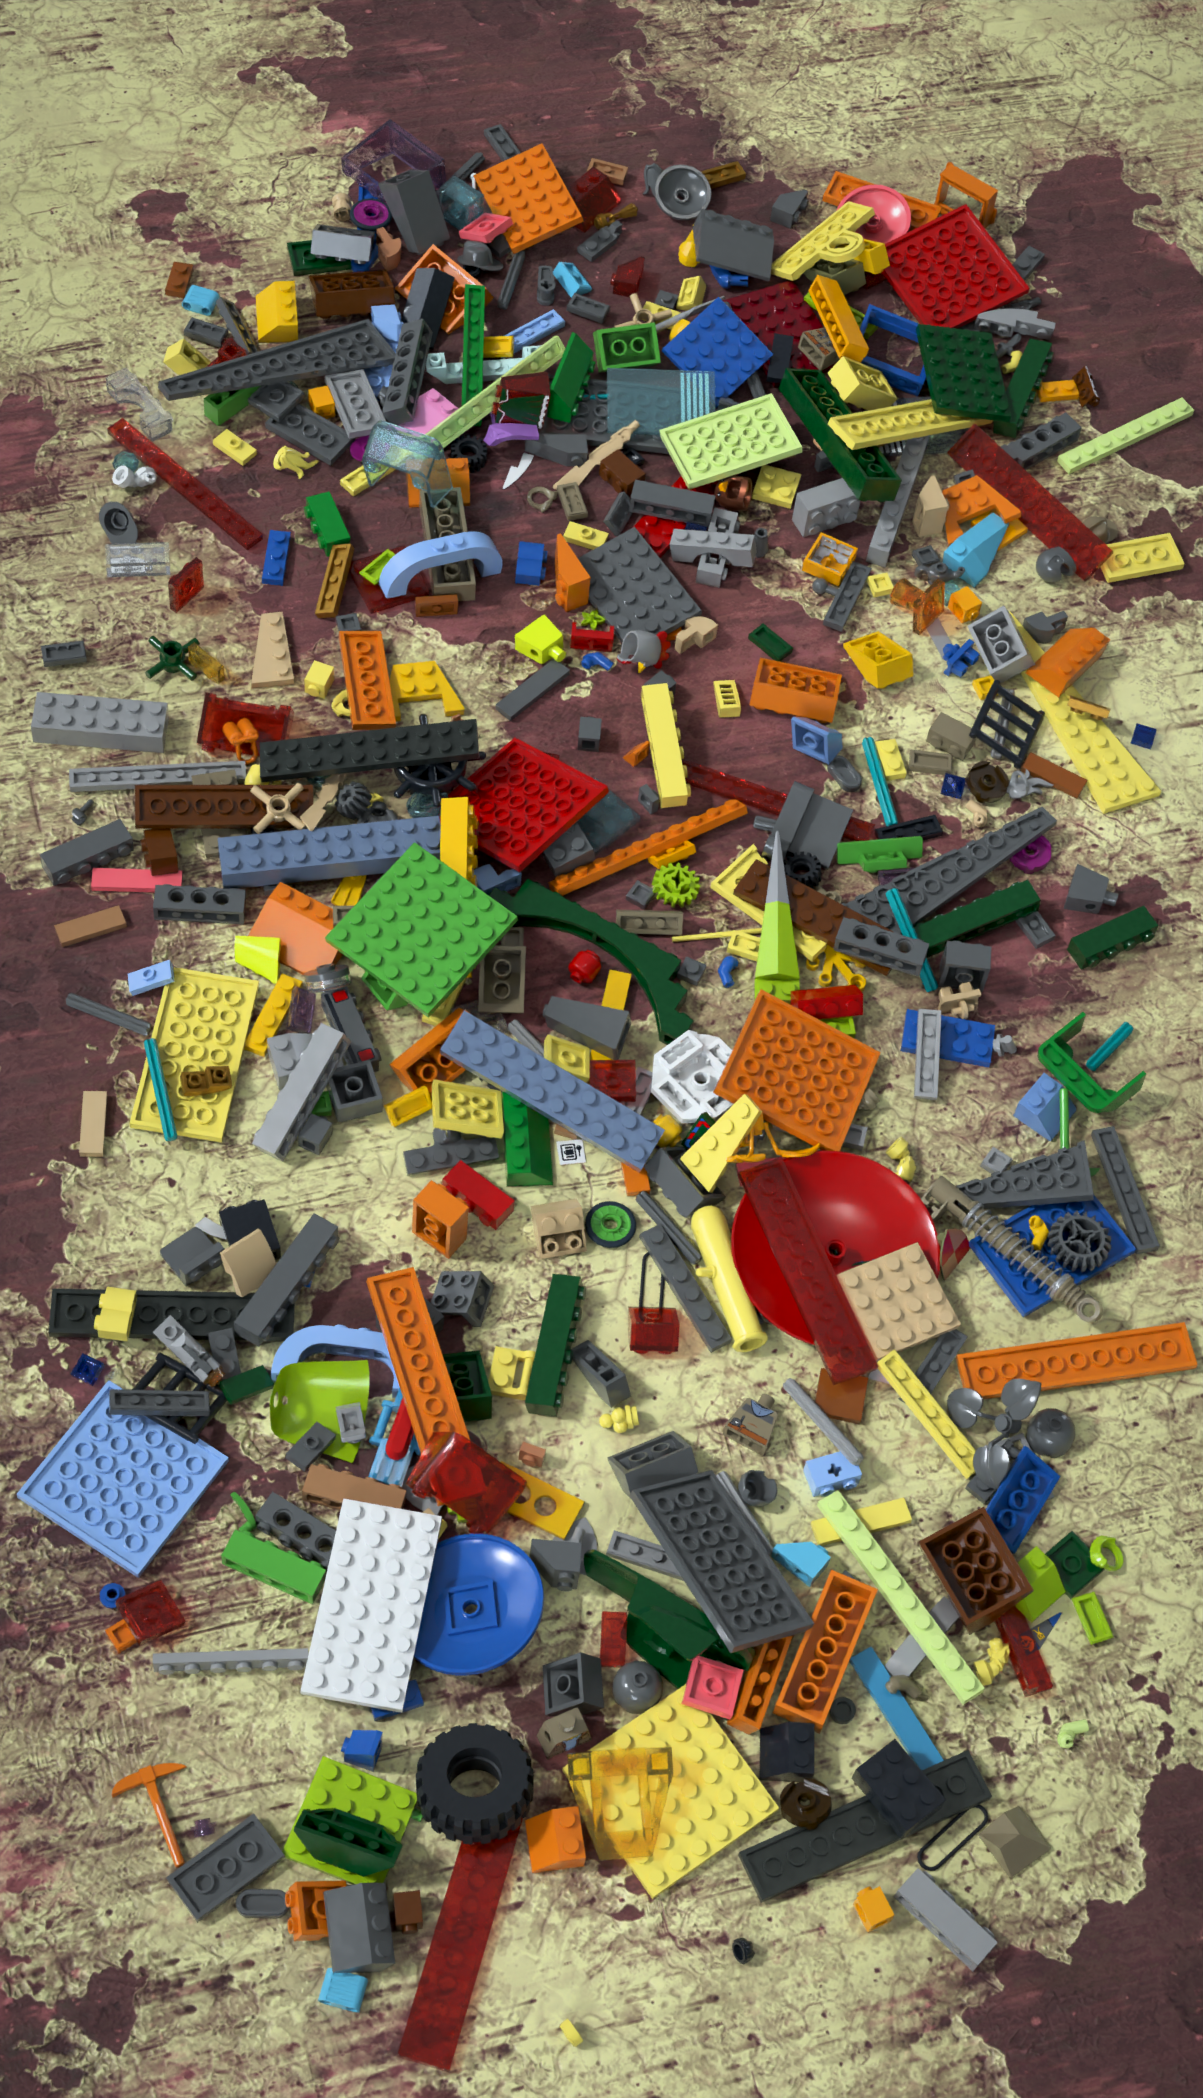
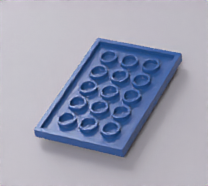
M1095 1195L1094 1200L1031 1205L1005 1220L1006 1228L1012 1227L1013 1233H1019L1020 1239L1027 1240L1026 1246L1031 1245L1034 1239L1028 1222L1030 1217L1034 1215L1039 1216L1044 1221L1048 1231H1051L1052 1224L1060 1216L1064 1217L1067 1212L1073 1216L1074 1212L1078 1211L1080 1216H1082L1087 1211V1217L1091 1218L1096 1215L1095 1221L1097 1223L1103 1221L1102 1228H1109L1108 1236H1111V1250L1108 1253V1258L1103 1261L1102 1265L1099 1267L1095 1266L1092 1271L1086 1268L1085 1272L1082 1273L1079 1268H1076L1072 1272V1267L1069 1265L1063 1268L1064 1262H1056L1057 1255H1051L1050 1251L1052 1248L1048 1247V1237L1041 1249L1040 1258L1048 1256L1047 1264L1055 1262L1054 1270L1062 1268L1061 1276L1064 1274L1071 1275L1074 1278L1076 1287L1134 1254L1136 1251L1135 1246ZM1068 1231L1062 1234L1063 1241H1067ZM979 1235L969 1241V1247L1022 1317L1053 1301L1049 1294H1046L1050 1288L1046 1283L1039 1289V1285L1043 1281L1037 1278L1032 1283V1279L1036 1276L1035 1274L1030 1272L1027 1277H1024L1028 1269L1023 1266L1020 1271H1017L1021 1265L1017 1260L1013 1265H1010L1014 1257L1010 1260L1007 1258L1003 1260L1004 1255L1000 1252L996 1254L997 1250L993 1246L989 1248L990 1244L986 1241L982 1242L983 1238ZM1095 1242L1091 1244L1090 1250L1092 1253L1097 1250ZM1037 1252V1253L1034 1254L1033 1256H1035V1257L1037 1258L1039 1252ZM1044 1258L1043 1260H1041V1262H1042L1043 1264L1045 1263L1046 1258ZM1051 1264L1050 1266H1048V1268H1049V1269H1052L1053 1264Z

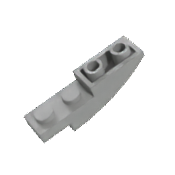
M997 309L978 314L974 329L1004 337H1011L1014 331L1023 335L1027 334L1040 339L1050 340L1055 323L1038 319V312Z

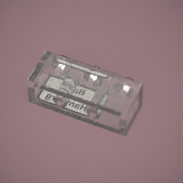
M169 542L105 544L107 577L170 575Z

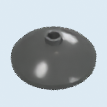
M674 165L665 169L659 175L655 183L654 195L659 208L666 215L677 220H691L697 218L701 209H707L711 199V188L707 178L696 168L688 165Z

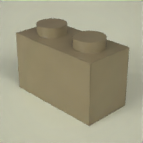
M941 712L930 727L926 742L949 754H953V757L963 761L975 744L976 738L973 739L969 736L971 727Z

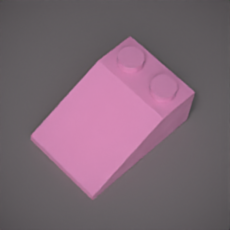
M432 388L418 397L414 420L396 426L390 425L388 432L409 448L410 445L459 408Z

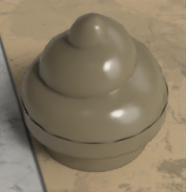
M870 1088L864 1091L857 1110H873L877 1107L876 1104L880 1102Z

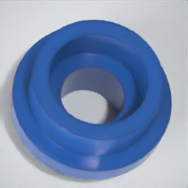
M107 1584L100 1591V1601L107 1608H118L125 1601V1591L119 1584ZM110 1592H116L117 1596L115 1598H109L108 1594Z

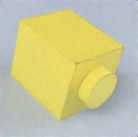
M314 660L304 679L305 693L325 699L334 681V667Z

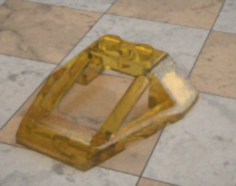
M638 1747L567 1754L569 1783L599 1860L652 1857L663 1810L667 1801L669 1786L673 1777L672 1747ZM638 1775L642 1829L605 1832L600 1777ZM659 1775L652 1816L648 1776ZM582 1780H590L593 1817Z

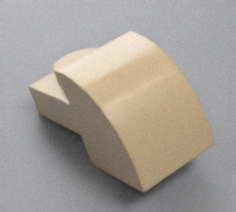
M706 617L687 619L684 630H681L676 636L675 650L681 654L694 644L703 648L716 638L718 624Z

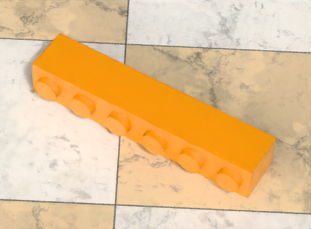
M817 275L808 291L839 359L845 356L861 363L863 358L867 356L869 348L845 296L836 280Z

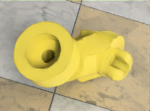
M901 1136L885 1153L891 1159H898L900 1161L895 1174L904 1181L911 1182L916 1166L913 1157L909 1156L908 1142Z
M994 1638L989 1641L991 1646L987 1649L990 1659L989 1663L984 1659L973 1662L977 1678L983 1686L992 1684L993 1678L999 1674V1671H1003L1005 1664L1008 1663L1009 1644L1003 1643L1001 1638Z

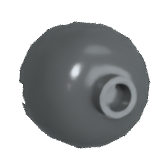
M1046 1408L1038 1411L1030 1419L1027 1426L1026 1440L1030 1448L1041 1456L1043 1454L1051 1456V1458L1063 1456L1070 1450L1075 1439V1425L1072 1419L1065 1412L1056 1408Z
M632 1661L626 1663L617 1671L613 1679L612 1694L615 1702L618 1705L620 1704L627 1712L642 1714L660 1701L663 1694V1681L659 1671L653 1665L645 1661Z

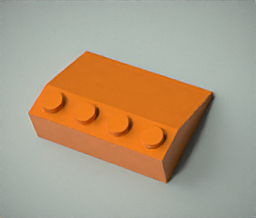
M433 244L395 287V290L407 299L417 268H436L455 277L440 326L447 334H450L464 324L465 284H482ZM485 287L486 307L494 297Z
M760 657L749 705L754 706L758 710L769 709L778 714L788 713L796 717L816 719L820 723H832L842 675Z
M282 882L277 885L268 897L248 935L253 937L280 938L279 962L302 975L317 969L316 967L321 965H336L343 955L325 940V937L333 929V909Z

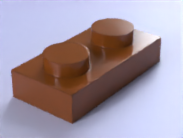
M174 261L165 288V295L185 298L194 270L193 264Z
M446 594L442 596L415 597L416 617L458 613L457 595Z

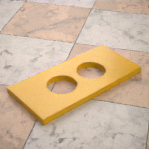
M503 1461L500 1462L487 1485L486 1493L481 1496V1500L562 1540H565L585 1502ZM516 1485L526 1486L531 1492L530 1499L522 1504L513 1502L509 1496L511 1488ZM542 1497L551 1498L556 1504V1510L549 1516H542L536 1512L534 1508L535 1502Z

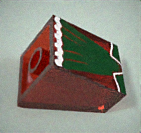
M548 372L501 377L500 385H496L495 389L497 400L492 403L491 414H494L495 423L537 425V429H543L550 399Z

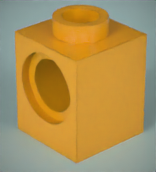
M328 385L309 389L308 401L311 411L325 419L335 417V402Z
M966 586L951 594L948 608L963 624L969 620L973 621L979 616L982 602Z
M869 1886L857 1893L858 1897L853 1905L867 1932L891 1922L895 1915L880 1886L873 1890Z

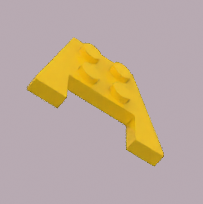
M435 661L396 664L392 666L389 682L396 722L401 721L399 703L442 699L445 717L457 714L464 715V706Z

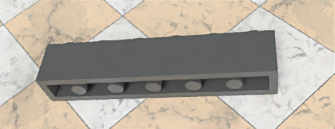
M315 1213L311 1216L234 1321L235 1334L258 1347L264 1340H269L277 1322L280 1323L284 1319L288 1306L297 1301L301 1288L304 1285L307 1286L312 1280L314 1270L324 1264L327 1252L337 1246L340 1239L338 1237V1226Z

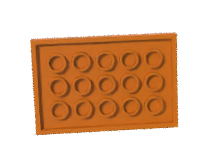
M542 143L473 175L492 214L511 217L513 225L507 228L503 235L513 254L584 222L582 215Z

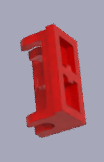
M572 622L571 649L612 652L614 626H610L609 632L576 629L577 622Z

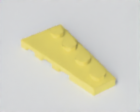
M744 1094L680 1158L709 1193H713L720 1176H723L727 1170L729 1162H726V1158L736 1155L744 1137L748 1136L762 1113L761 1109L747 1094Z

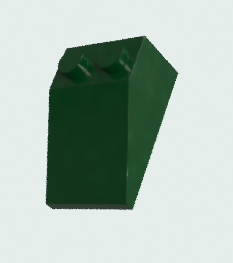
M480 1350L442 1354L464 1422L492 1419V1394Z

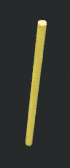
M762 928L736 931L749 935L761 934ZM733 931L672 937V942L731 937Z

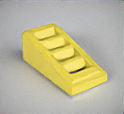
M735 680L714 681L713 685L719 718L740 717L741 704Z

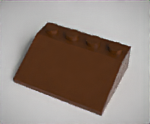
M386 269L308 276L316 316L322 319L331 318L333 315L349 317L351 314L357 313L369 315L371 314V306L395 304L394 286Z
M984 1507L919 1541L923 1556L969 1635L994 1622L1034 1591Z

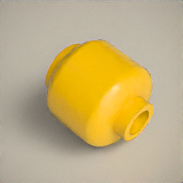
M661 1114L653 1121L654 1124L665 1130L657 1143L660 1148L674 1147L682 1139L679 1136L683 1130L682 1126L671 1115L663 1116Z

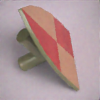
M948 1228L945 1230V1234L940 1233L937 1235L940 1245V1270L944 1281L971 1249L966 1234L957 1228Z

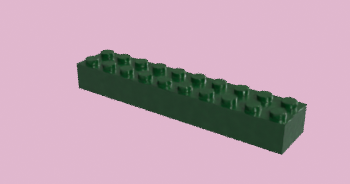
M786 368L779 390L856 498L863 502L894 501L902 480L879 448L871 446L852 450L828 425L831 417L853 413L822 371Z

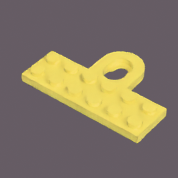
M848 201L776 259L771 265V274L794 281L800 278L801 274L806 270L812 268L820 259L842 263L857 257L863 252L865 242L862 235L855 233V231L875 215L874 209ZM840 244H849L845 248H835Z

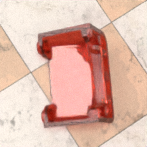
M205 692L197 737V745L202 747V751L214 753L215 750L236 753L235 746L226 738L222 728L227 722H233L237 725L238 721L243 718L249 719L259 733V737L255 741L258 757H260V742L289 739L294 718V711L291 706L280 705L277 709L275 705L270 707L229 700L226 697L223 700V698L216 697V694ZM243 742L240 745L241 754L253 756L250 742Z
M433 1432L405 1484L413 1489L412 1493L422 1499H425L426 1496L434 1497L466 1519V1526L469 1528L468 1532L470 1534L489 1535L523 1493L527 1481L463 1435L456 1432Z

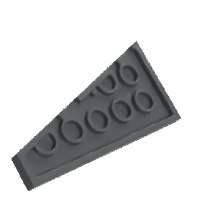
M1085 1140L1078 1142L1075 1147L1069 1149L1064 1147L1058 1149V1153L1049 1156L1041 1155L1013 1165L1010 1170L1002 1173L997 1171L991 1173V1176L982 1180L974 1179L956 1186L973 1201L982 1203L984 1209L1094 1200ZM960 1202L957 1204L964 1211H968Z

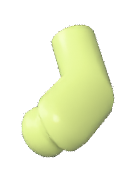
M1083 1719L1063 1724L1057 1736L1060 1747H1072L1076 1734L1088 1732L1087 1720Z

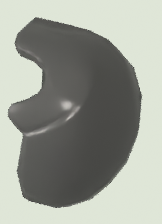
M749 1470L740 1478L738 1491L744 1502L750 1506L762 1507L776 1499L778 1493L776 1481L768 1479L764 1475V1471Z

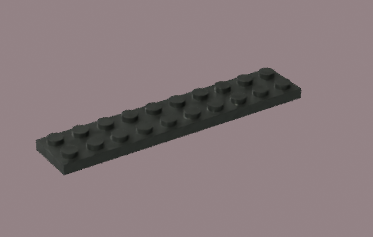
M469 719L260 742L261 782L479 759L477 720Z
M52 1288L49 1337L99 1338L98 1331L94 1329L96 1315H100L102 1308H99L101 1293L105 1294L106 1290ZM136 1290L137 1302L129 1338L159 1339L153 1331L171 1315L195 1340H209L208 1333L232 1328L234 1340L248 1341L235 1334L234 1321L255 1293H249L244 1297H240L236 1292ZM291 1303L288 1306L284 1319L280 1323L277 1322L275 1324L273 1333L268 1341H285L294 1333L295 1303Z
M969 1750L922 1770L946 1801L940 1810L906 1837L992 1798ZM863 1796L832 1810L828 1818L820 1823L816 1829L809 1830L805 1827L796 1826L740 1851L738 1856L762 1903L901 1840V1838L866 1796Z

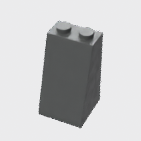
M410 169L378 183L409 252H416L418 255L424 254L433 244L439 247L444 245V241L450 239L429 170Z

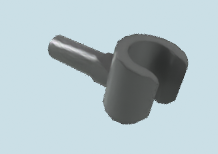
M89 799L80 809H73L72 821L78 826L82 825L87 819L84 813L94 801Z

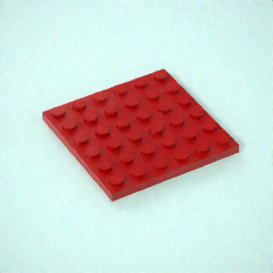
M967 204L885 244L890 266L883 269L882 274L919 324L958 329L976 320L978 314L996 310L1029 293L1030 290L1029 286Z
M514 737L467 778L476 785L475 791L471 792L459 785L447 797H468L470 805H474L475 816L478 818V829H474V835H477L478 839L477 849L520 873L609 793L607 785Z

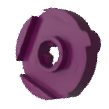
M1042 835L1009 859L1015 867L1023 870L1024 873L1033 874L1043 870L1049 864L1052 855L1051 844ZM1026 849H1027L1028 851L1033 850V851H1034L1033 855L1027 854V853H1026Z

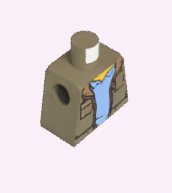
M578 1708L546 1720L537 1734L538 1741L547 1759L592 1740Z

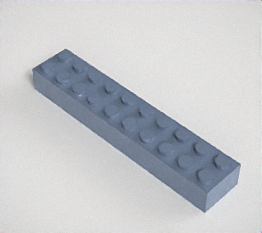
M439 816L321 827L315 828L314 831L301 829L218 838L223 889L386 873L414 842L440 860Z
M465 1010L440 1049L442 1056L639 1173L665 1131L663 1128Z

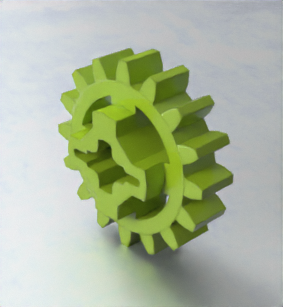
M670 862L667 868L662 865L660 871L656 870L652 881L654 886L652 891L653 893H658V900L664 899V905L670 902L673 908L676 904L683 908L685 902L690 905L693 899L696 900L700 889L698 884L700 879L699 877H694L695 871H688L689 866L686 865L684 868H681L680 863H677L676 867H673V864Z

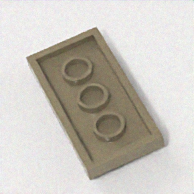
M235 769L191 776L193 785H238ZM246 828L201 829L206 858L219 856L218 838L247 835Z

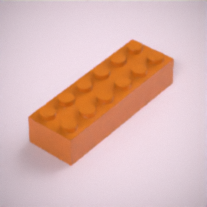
M831 1569L811 1617L814 1625L806 1630L774 1707L773 1714L791 1722L814 1723V1732L820 1734L878 1589Z

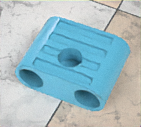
M192 285L182 301V307L195 313L210 316L220 295L216 291Z
M327 1968L318 2001L351 2012H360L368 1979L352 1973H333L332 1968Z

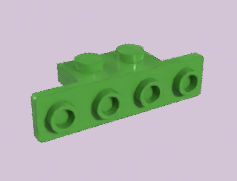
M921 836L838 843L837 863H859L862 869L869 873L886 869L897 871L900 868H907V859L922 857L923 838Z

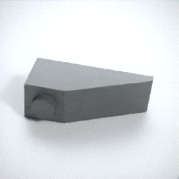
M539 434V440H525V451L564 466L577 465L579 467L587 461L586 434Z
M589 1340L571 1349L573 1351V1361L598 1396L608 1406L612 1408L631 1397L626 1375Z

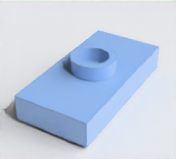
M167 960L129 973V992L134 996L175 982L172 962Z

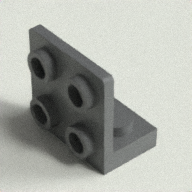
M442 1271L431 1304L442 1315H462L472 1327H481L494 1285L481 1271Z

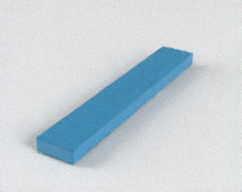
M872 1646L851 1657L849 1660L908 1755L921 1771L944 1761L900 1690L896 1694H891L886 1689L885 1684L890 1681L889 1678L891 1676Z

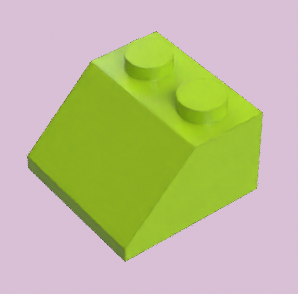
M1037 1546L1018 1562L1034 1591L1017 1603L1015 1607L1031 1623L1065 1593L1055 1564Z

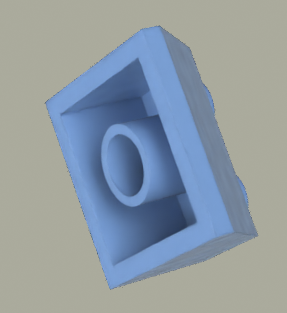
M793 717L791 719L793 749L828 765L842 750V733L805 717Z
M1043 1073L1019 1101L1013 1116L1051 1142L1060 1131L1059 1090L1064 1088L1063 1085ZM1069 1097L1070 1119L1077 1109Z

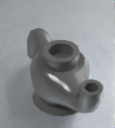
M938 562L929 567L925 565L917 566L914 575L921 577L922 574H926L928 583L931 586L942 588L947 585L948 581L961 577L965 569L959 567L957 571H953L945 563Z

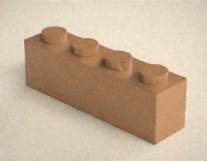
M311 1464L302 1489V1500L340 1511L343 1499L403 1509L407 1490L396 1484L386 1485L379 1483L378 1480L371 1477H366L365 1479L356 1477L355 1474L349 1471H334L327 1465L318 1464L316 1466Z

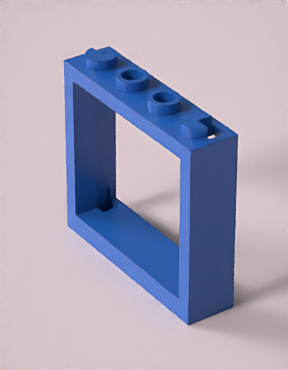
M869 304L860 327L862 335H864L867 325L870 323L918 342L916 333L918 323ZM869 356L863 358L861 362L864 365L881 371L890 386L917 397L926 378L924 365L920 375L917 376Z

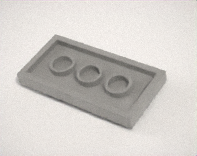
M363 369L325 376L326 386L328 385L336 410L349 439L388 432L387 422Z

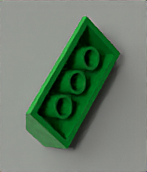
M573 332L549 389L547 417L568 423L571 422L573 415L576 416L578 413V402L583 400L585 393L583 389L588 387L590 381L589 374L594 372L596 361H593L594 352Z
M503 1092L502 1112L506 1187L553 1185L549 1119Z

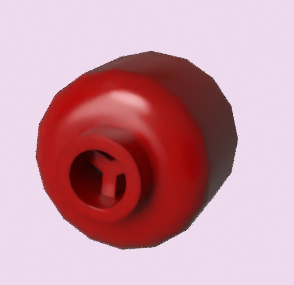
M591 950L579 951L568 966L572 980L579 984L582 982L591 983L601 970L600 957Z

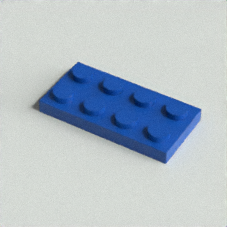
M907 1009L900 1049L902 1052L916 1054L918 1011ZM941 1015L939 1058L989 1068L995 1025Z

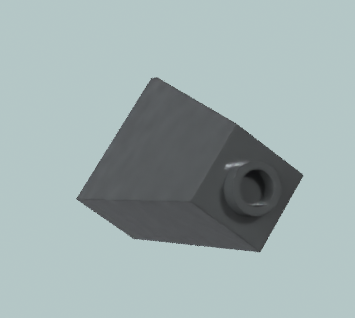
M551 996L549 1004H545L543 1009V1017L546 1019L547 1027L612 1060L619 1061L631 1026L629 1011Z

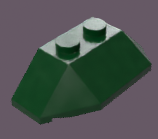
M322 1808L312 1811L310 1809H303L294 1827V1832L314 1859L363 1877L394 1867L403 1847L385 1826L336 1808Z

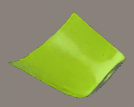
M368 1360L299 1362L284 1366L279 1372L270 1397V1423L273 1433L280 1439L296 1444L318 1422L336 1434V1439L323 1454L353 1463L360 1442L352 1444L342 1442L336 1407L360 1402L365 1424L370 1375ZM276 1392H278V1403L274 1407V1397ZM284 1396L288 1398L287 1404L285 1405L282 1404Z

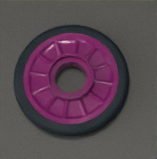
M368 198L360 200L352 206L350 219L357 227L363 230L376 231L379 228H385L391 222L392 214L385 202ZM367 213H374V214H376V215L370 217V216H367L366 214H367Z

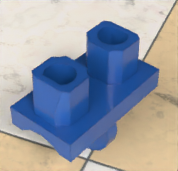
M968 639L961 648L958 644H946L944 646L943 659L947 661L948 665L944 670L945 675L949 676L951 673L962 677L969 667L963 661L965 660L971 665L978 661L980 653L973 649L974 641Z

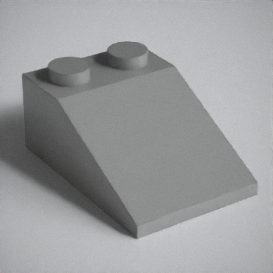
M287 1033L267 1038V1052L279 1091L285 1087L289 1080L290 1072L295 1069L300 1061L301 1053L312 1040V1034ZM342 1059L337 1068L344 1066Z

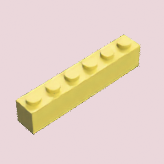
M667 683L642 686L641 700L661 808L687 805L688 797H691L690 784H686L687 767L682 765L681 760L684 759L683 747H679L678 743L681 737L680 729L675 727V722H677L676 709L672 710L671 706L674 703L673 692L669 691Z

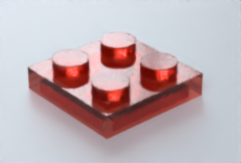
M197 557L191 562L186 563L183 569L177 575H173L168 582L170 609L175 613L180 611L204 588L203 564Z
M590 1060V1085L617 1102H636L635 1060Z
M162 1580L118 1598L115 1603L139 1646L184 1626L186 1622Z

